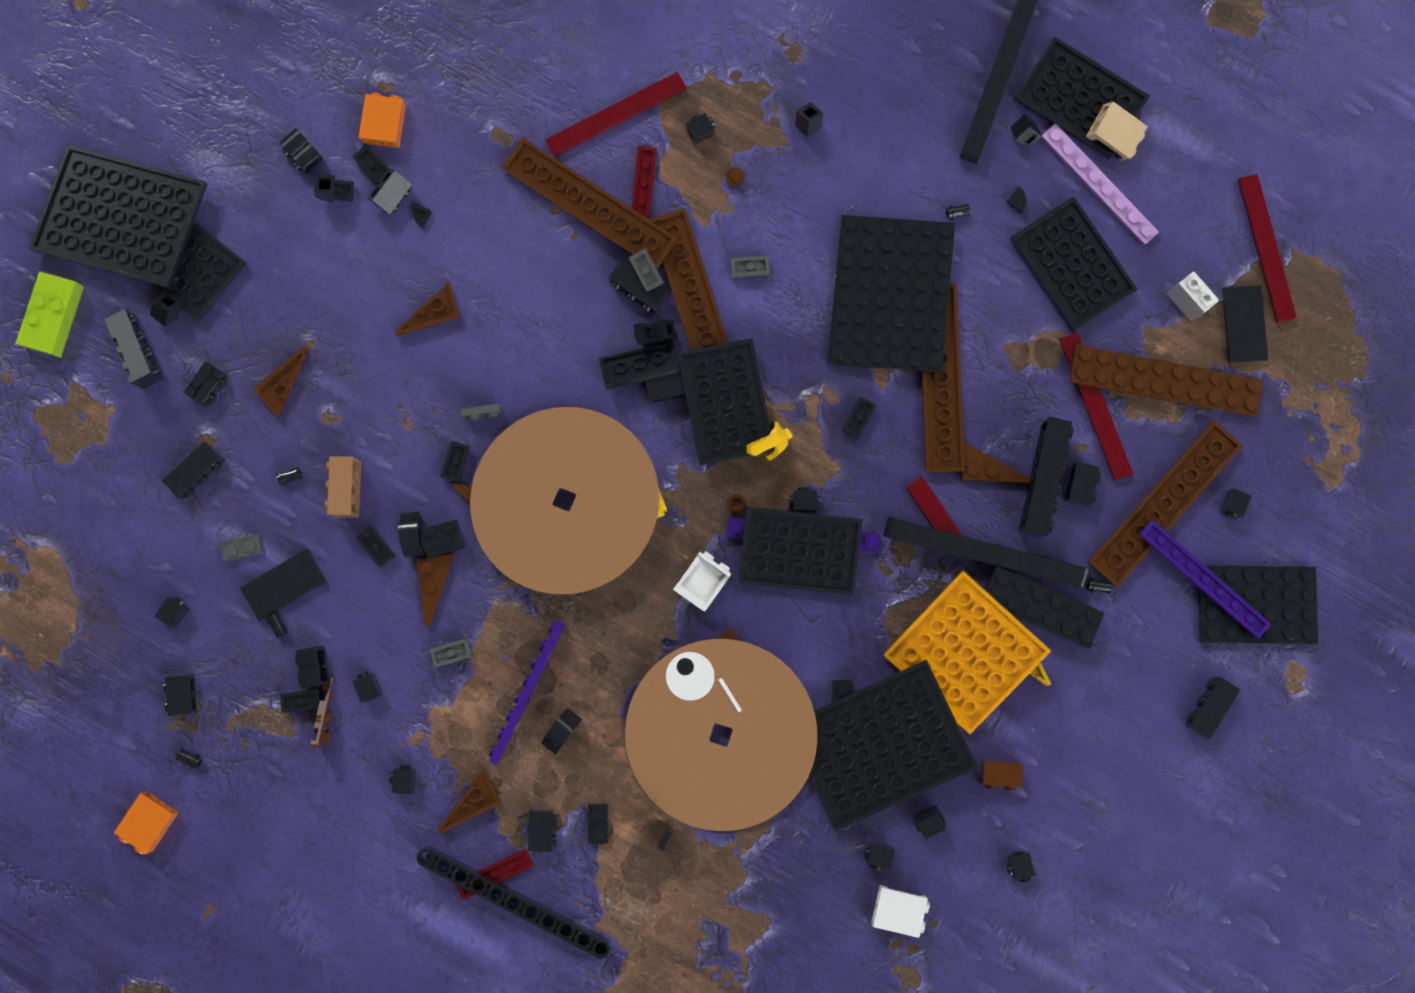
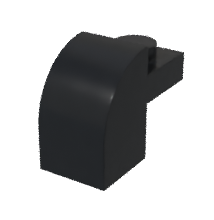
M315 174L314 196L328 202H334V200L353 202V181L335 180L334 175Z
M662 319L651 324L638 323L633 325L637 344H642L643 347L677 339L673 320Z
M419 511L400 514L398 533L404 557L424 555L419 530L421 529V515Z
M567 707L549 729L541 744L556 755L583 719Z

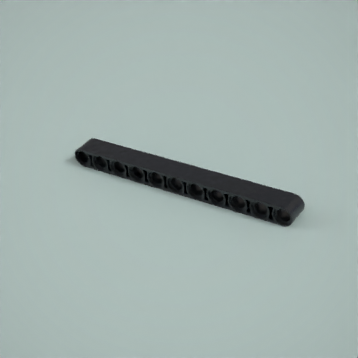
M1017 0L959 159L975 165L979 161L1038 0Z
M891 517L887 518L883 536L1083 588H1087L1091 569Z
M428 846L417 854V862L420 866L590 955L601 959L609 954L610 942L604 936L495 881L443 852ZM423 852H429L431 854V861H425L423 859ZM441 861H446L449 864L448 870L440 868ZM463 870L466 873V879L458 878L457 871ZM476 879L482 880L484 887L477 888L474 881ZM492 889H499L502 894L501 897H494ZM513 897L518 899L519 905L511 906L509 899ZM534 907L537 913L531 916L527 914L526 908ZM551 916L554 919V923L551 925L546 924L544 917ZM568 925L572 931L569 934H565L562 932L561 927ZM581 934H585L589 937V941L582 943L578 937ZM602 943L607 949L604 952H599L596 949V945Z

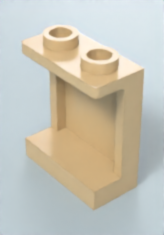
M1110 102L1103 105L1086 137L1091 141L1098 139L1120 155L1118 159L1123 161L1131 159L1135 155L1136 147L1145 137V131L1148 126L1115 102Z

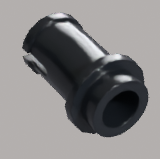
M970 205L949 206V208H946L947 219L954 221L955 218L970 216L971 212H968L971 210Z
M299 466L284 472L279 471L276 474L280 485H287V482L303 478Z
M1091 578L1088 580L1086 590L1090 591V593L1095 591L1110 594L1113 585L1110 581H1099Z
M277 612L267 617V624H270L276 638L282 636L278 630L279 628L283 635L287 634L288 631L280 619L282 616L278 615Z
M183 748L178 751L175 757L177 761L179 760L189 765L191 769H198L203 761L199 754L194 755Z

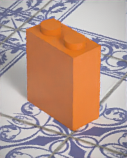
M380 93L365 94L358 137L364 144L399 148L406 110L404 100L396 95L386 97Z
M141 792L114 833L118 835V839L121 842L134 846L136 852L148 854L154 851L179 812L150 792Z

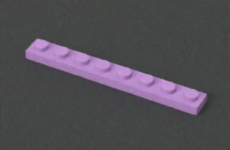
M1054 124L1042 135L1041 139L1143 246L1159 233L1059 126Z

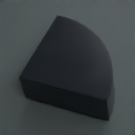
M1018 186L1007 200V203L1022 213L1026 206V195L1023 189Z
M413 203V217L417 224L424 228L432 211Z

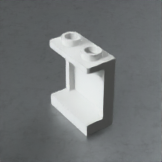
M1195 272L1189 274L1166 293L1191 322L1219 301Z
M706 551L698 553L693 563L673 589L704 612L731 576V573L728 572L730 568L722 562L718 565L713 561L715 557Z
M879 885L871 924L875 928L919 938L920 933H924L926 922L923 919L924 914H927L929 911L930 902L927 901L928 898L924 895H914Z

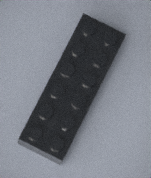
M1049 416L1041 423L1030 474V483H1028L1018 533L1041 538L1047 536L1053 530L1054 521H1051L1052 515L1056 513L1058 503L1055 502L1056 496L1060 494L1062 484L1059 483L1060 477L1065 473L1066 465L1063 463L1070 451V446H1067L1068 440L1072 438L1074 427H1071L1072 421Z
M998 566L992 568L984 587L994 599L1018 620L1085 649L1091 648L1105 612Z

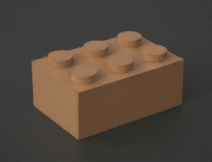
M329 456V461L326 463L329 480L325 484L326 492H328V500H325V511H327V515L336 518H359L361 461L354 457Z

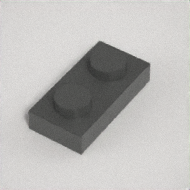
M643 249L629 257L647 292L664 283L647 249Z
M769 255L731 258L732 278L770 276Z
M499 403L461 409V414L467 421L479 420V417L483 416L490 419L498 417V414H502V408Z
M258 534L220 542L223 561L263 554L261 539Z
M468 638L429 649L434 668L473 657Z

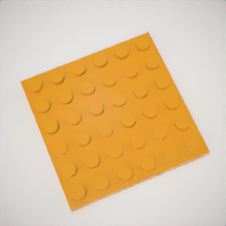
M963 570L884 653V656L900 671L927 659L957 723L971 734L1051 652V649Z

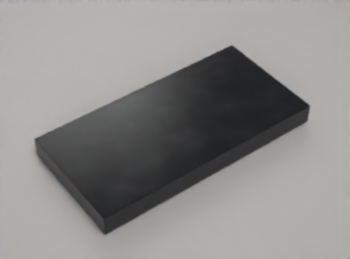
M1262 285L1223 287L1222 298L1228 363L1267 361L1268 351Z
M673 341L599 358L606 390L681 372Z
M305 549L240 587L258 621H261L327 581L309 549Z

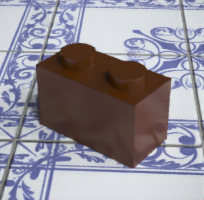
M981 760L980 783L985 785L987 789H997V786H1005L1004 790L1016 791L1017 787L1022 788L1024 764L1019 762Z

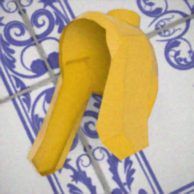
M772 421L770 422V435L748 444L747 453L757 456L775 447V451L769 452L765 456L770 461L785 450L788 446V441L793 437L792 433L788 428L783 429L778 422Z

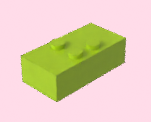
M39 271L15 344L61 358L84 286L75 281Z

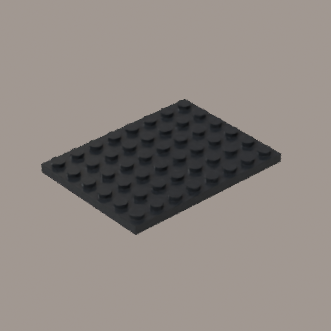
M67 145L28 249L36 253L170 289L208 184L202 180Z
M842 215L827 364L942 374L956 223Z
M927 659L814 710L817 724V748L809 777L835 831L978 768Z

